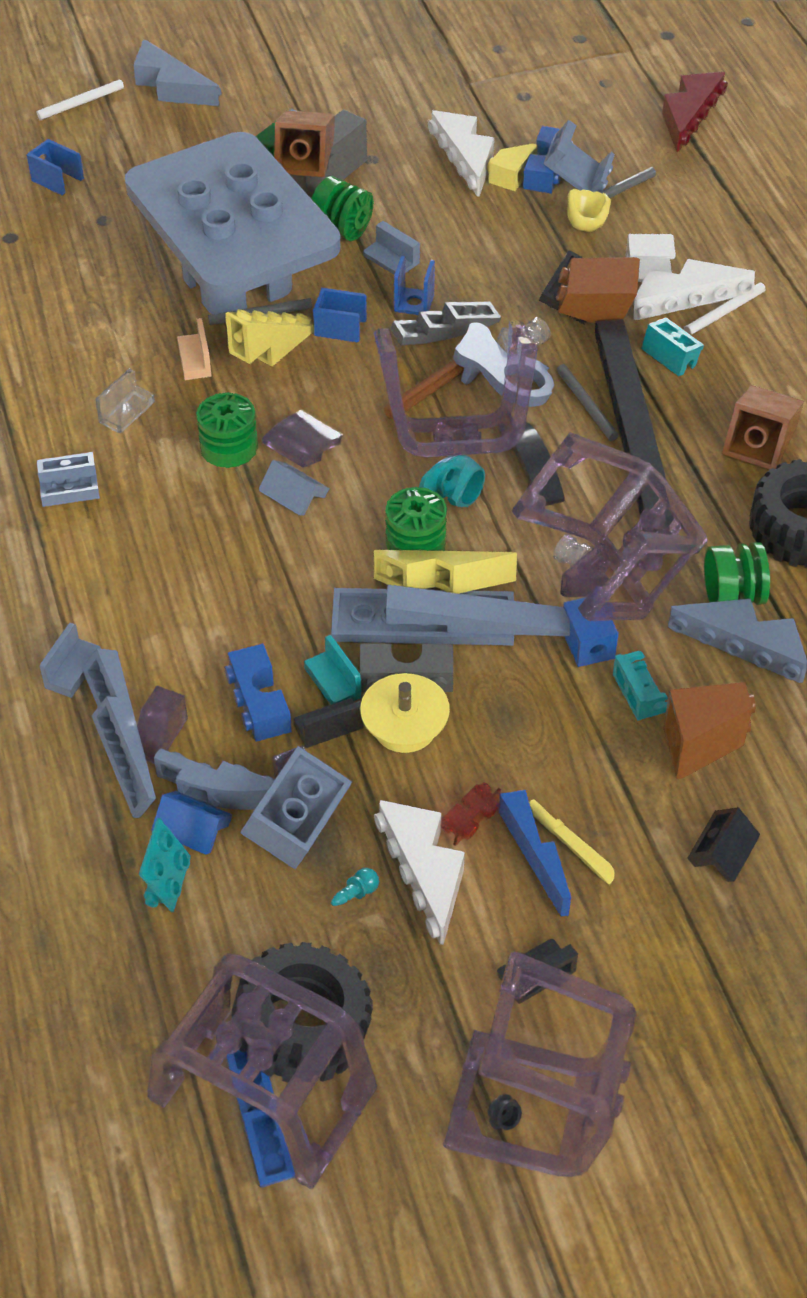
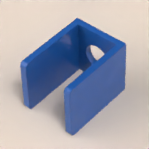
M50 139L45 140L27 154L31 181L60 195L65 194L62 172L79 181L84 179L81 155ZM42 154H44L45 159H41V158H39V157H40Z
M401 255L394 275V312L418 315L419 312L430 310L434 297L435 260H430L424 278V290L405 287V256ZM411 298H418L422 301L419 305L407 303Z
M321 288L313 309L314 336L359 342L360 322L365 323L367 320L366 294Z
M601 595L564 602L563 608L570 621V636L564 637L577 667L615 659L619 633Z

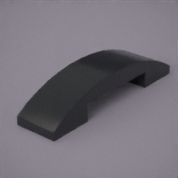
M528 422L500 427V432L508 449L514 450L529 480L528 489L537 508L564 502L565 497L557 471L543 440L534 427Z

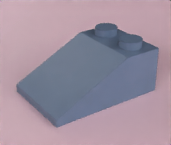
M298 746L240 833L296 869L315 842L352 781Z

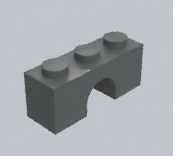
M360 644L361 692H366L370 686L384 677L403 673L426 677L435 682L444 692H453V644H422L420 658L411 663L397 661L392 656L391 644Z

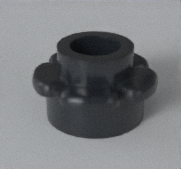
M499 1095L497 1099L491 1102L488 1108L489 1123L495 1129L511 1130L520 1122L522 1109L518 1102L512 1099L511 1095Z

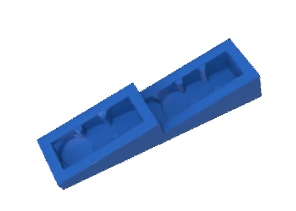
M526 790L500 794L499 814L561 917L568 916L571 895L555 842L541 843Z
M237 1045L225 1047V1058L260 1188L296 1178V1171L270 1077L262 1072L263 1068L260 1065L254 1067L246 1059L247 1052L242 1053Z

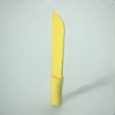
M531 800L529 803L533 816L548 831L562 841L596 875L610 885L614 879V869L611 864L568 829L560 819L556 820L536 800Z

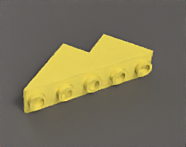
M238 309L237 312H227L226 325L229 353L248 364H251L255 359H259L273 367L314 332V325L310 323V317L297 313L296 316L286 312H282V315L271 311L265 314L256 310L249 313Z
M374 550V579L387 585L419 589L437 587L446 592L459 594L516 581V552Z

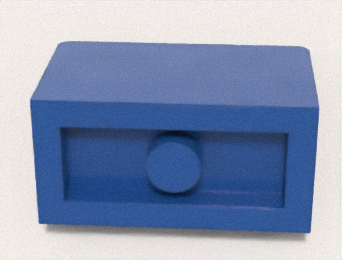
M174 791L162 795L152 826V832L157 818H160L182 845L206 855L212 851L218 830L229 827L232 814Z

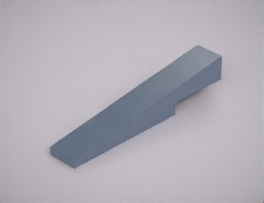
M387 585L386 624L448 625L447 633L570 636V621L563 607Z
M96 649L82 667L98 706L92 714V719L133 818H140L156 799L118 652L117 650Z

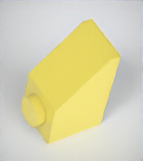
M533 143L500 149L494 158H490L487 165L489 183L515 191L524 181V168L530 154L537 155L538 145Z

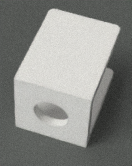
M628 234L625 257L640 259L638 282L644 281L649 269L672 273L670 259L675 258L672 234Z

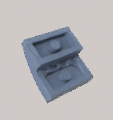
M93 452L37 460L43 507L100 498Z

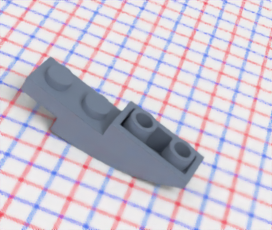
M161 748L154 756L158 777L177 784L178 792L213 807L241 810L256 809L275 781L270 776H261L248 771L241 765H233L225 761L215 770L206 763H197L185 758L178 752H169Z

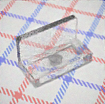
M129 368L96 397L95 402L99 423L121 433L155 402L153 393L137 386L134 370Z

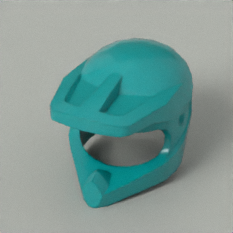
M461 452L454 453L439 461L425 473L419 487L437 492L442 498L448 497V502L453 506L469 507L476 501L483 489L485 471L471 457Z

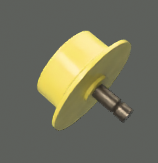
M407 673L390 675L375 682L364 694L360 707L361 718L367 730L384 747L400 753L415 752L426 747L444 729L450 710L448 698L441 687L426 677Z

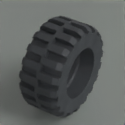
M799 459L791 461V464H787V462L781 463L776 466V469H770L764 474V477L760 478L754 492L749 526L753 532L754 540L761 542L766 553L773 554L775 560L779 562L784 560L789 562L790 566L804 565L807 568V518L798 516L789 510L794 508L807 509V462H802Z
M301 942L300 946L286 943L281 944L279 950L272 947L263 951L261 957H255L248 964L247 970L243 971L231 1012L232 1034L236 1037L235 1043L242 1053L247 1052L246 1059L254 1067L260 1065L263 1068L262 1072L270 1077H273L274 1074L283 1077V1082L293 1083V1080H301V1084H314L316 1078H319L320 1082L332 1079L335 1072L337 1074L343 1073L359 1055L372 1019L373 1000L370 997L371 991L365 980L361 981L362 974L355 965L350 967L348 965L349 960L339 953L336 956L330 953V948L322 945L319 949L311 947L312 943ZM284 999L305 1000L319 1007L327 1015L330 1022L316 1027L301 1026L290 1022L280 1015L273 1006V1003Z

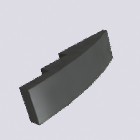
M445 302L442 311L419 312L417 320L393 321L391 331L401 346L425 344L465 335L471 323H480L488 327L500 322L501 316L491 302Z

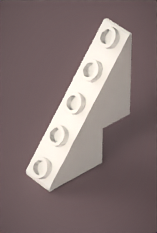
M433 110L432 120L428 121L430 134L434 135L438 140L440 148L445 150L449 161L455 164L459 175L463 176L467 181L469 189L473 190L476 196H480L488 174L487 165L494 154V137L476 135L477 117Z
M687 259L680 274L649 269L634 299V320L727 300L740 295L753 294L755 271Z
M380 800V812L374 814L376 826L379 832H385L388 838L387 847L391 857H397L401 864L399 869L406 885L410 883L414 890L412 892L414 903L418 911L423 910L427 917L426 926L432 938L437 937L439 943L444 945L464 872L465 852L437 846L441 833L440 812Z

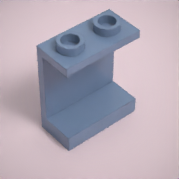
M568 120L554 135L543 164L578 190L584 189L591 192H601L608 183L606 178L613 169L611 164L615 154L610 152L598 163L570 142L576 125Z

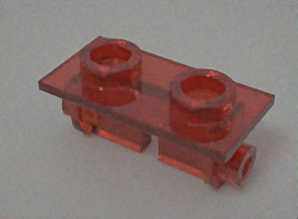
M487 783L476 784L461 800L469 808L468 810L457 803L442 817L440 827L447 834L451 832L455 834L454 846L463 838L469 840L478 830V823L484 817L490 819L500 807L498 800L502 789L498 788L492 794V789Z

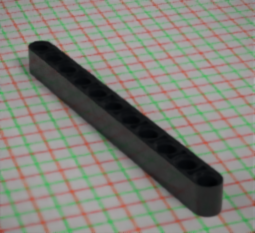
M596 320V344L646 539L676 537L678 530L676 513L624 320Z

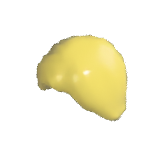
M570 190L568 193L567 214L572 227L586 232H593L602 227L609 214L611 199L607 194L598 191Z

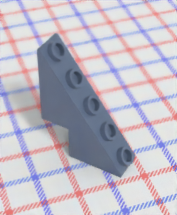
M143 40L133 65L136 85L156 87L158 101L219 106V96H221L222 92L218 84L147 40Z
M751 599L671 606L668 627L673 631L685 634L704 644L723 650L732 656L749 661L758 667L768 669L789 680L803 683L807 670V658L794 618L758 622Z

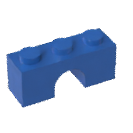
M547 126L541 127L536 139V144L538 145L537 155L530 154L524 168L523 189L552 194L555 184H560L561 177L543 164L554 135L560 129Z
M264 644L228 652L229 665L224 666L228 683H234L236 689H233V695L237 707L243 706L244 713H241L245 730L252 731L255 742L292 732L290 711L282 690L273 692L259 691L262 688L274 685L272 665Z

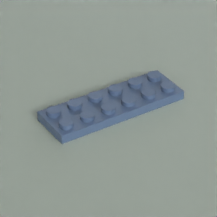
M334 588L331 636L336 642L514 646V635L447 633L448 625L386 624L387 589ZM468 591L459 593L514 601V592Z

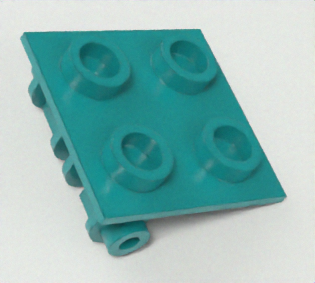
M160 818L156 820L138 875L148 885L144 892L145 904L150 907H157L159 903H164L170 912H174L178 897L181 894L186 871L190 866L191 855Z

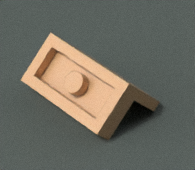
M202 318L197 319L198 334L177 337L185 380L211 377L209 350Z

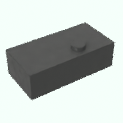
M344 109L335 115L334 142L325 177L290 175L311 199L319 183L326 177L334 176L344 180L367 161V120Z

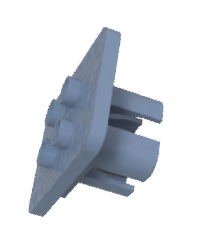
M245 132L230 133L135 166L125 175L127 195L181 262L182 276L186 284L193 288L196 287V282L198 283L201 290L202 304L211 314L247 309L246 292L265 284L267 299L270 302L283 298L292 290V274L329 261L340 252L339 230L264 145L252 134Z

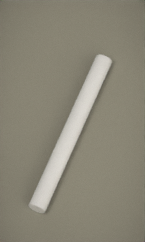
M117 80L37 111V116L42 120L124 88L122 80Z
M756 284L753 294L740 295L727 301L685 326L684 331L690 335L696 333L765 292L764 284Z

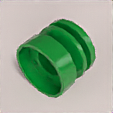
M328 176L319 183L312 196V201L339 230L340 237L354 241L364 233L374 208V198L371 192L358 186L350 185V183L337 177Z
M219 393L206 398L199 405L196 412L201 455L207 462L218 467H238L249 462L256 455L258 449L254 405L248 398L236 393Z
M421 487L405 488L394 493L387 501L385 509L387 550L445 551L447 506L444 499L437 492Z
M753 542L749 546L744 543L738 544L735 554L730 545L707 547L704 557V581L709 603L738 600L739 596L740 600L751 599V602H754V604H766L770 593V569L768 557L761 542Z

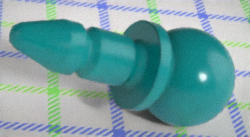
M371 868L359 869L354 876L347 880L346 887L335 894L331 900V905H342L354 897L361 899L366 894L373 893L379 886L378 874Z

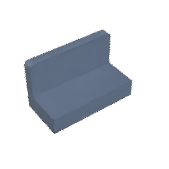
M384 221L376 225V242L363 250V256L394 275L401 255L405 256V273L420 263V243Z
M272 460L259 487L260 492L302 516L305 515L313 496L325 498L330 489L292 465L277 460Z
M69 623L40 664L45 689L70 698L73 697L86 678L82 667L96 649H101L96 644L79 639L76 624Z

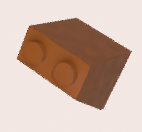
M286 110L275 122L274 158L289 175L325 177L334 142L335 114Z
M636 257L572 258L568 267H563L559 275L558 282L562 283V285H560L556 300L559 301L558 312L594 324L596 320L624 319L637 295L640 259Z
M751 385L735 404L722 455L769 470L772 468L776 469L796 430L804 401Z
M745 682L672 689L669 691L663 730L676 779L684 778L744 746L746 735L751 731L750 717L756 710L755 698L753 694L748 693Z

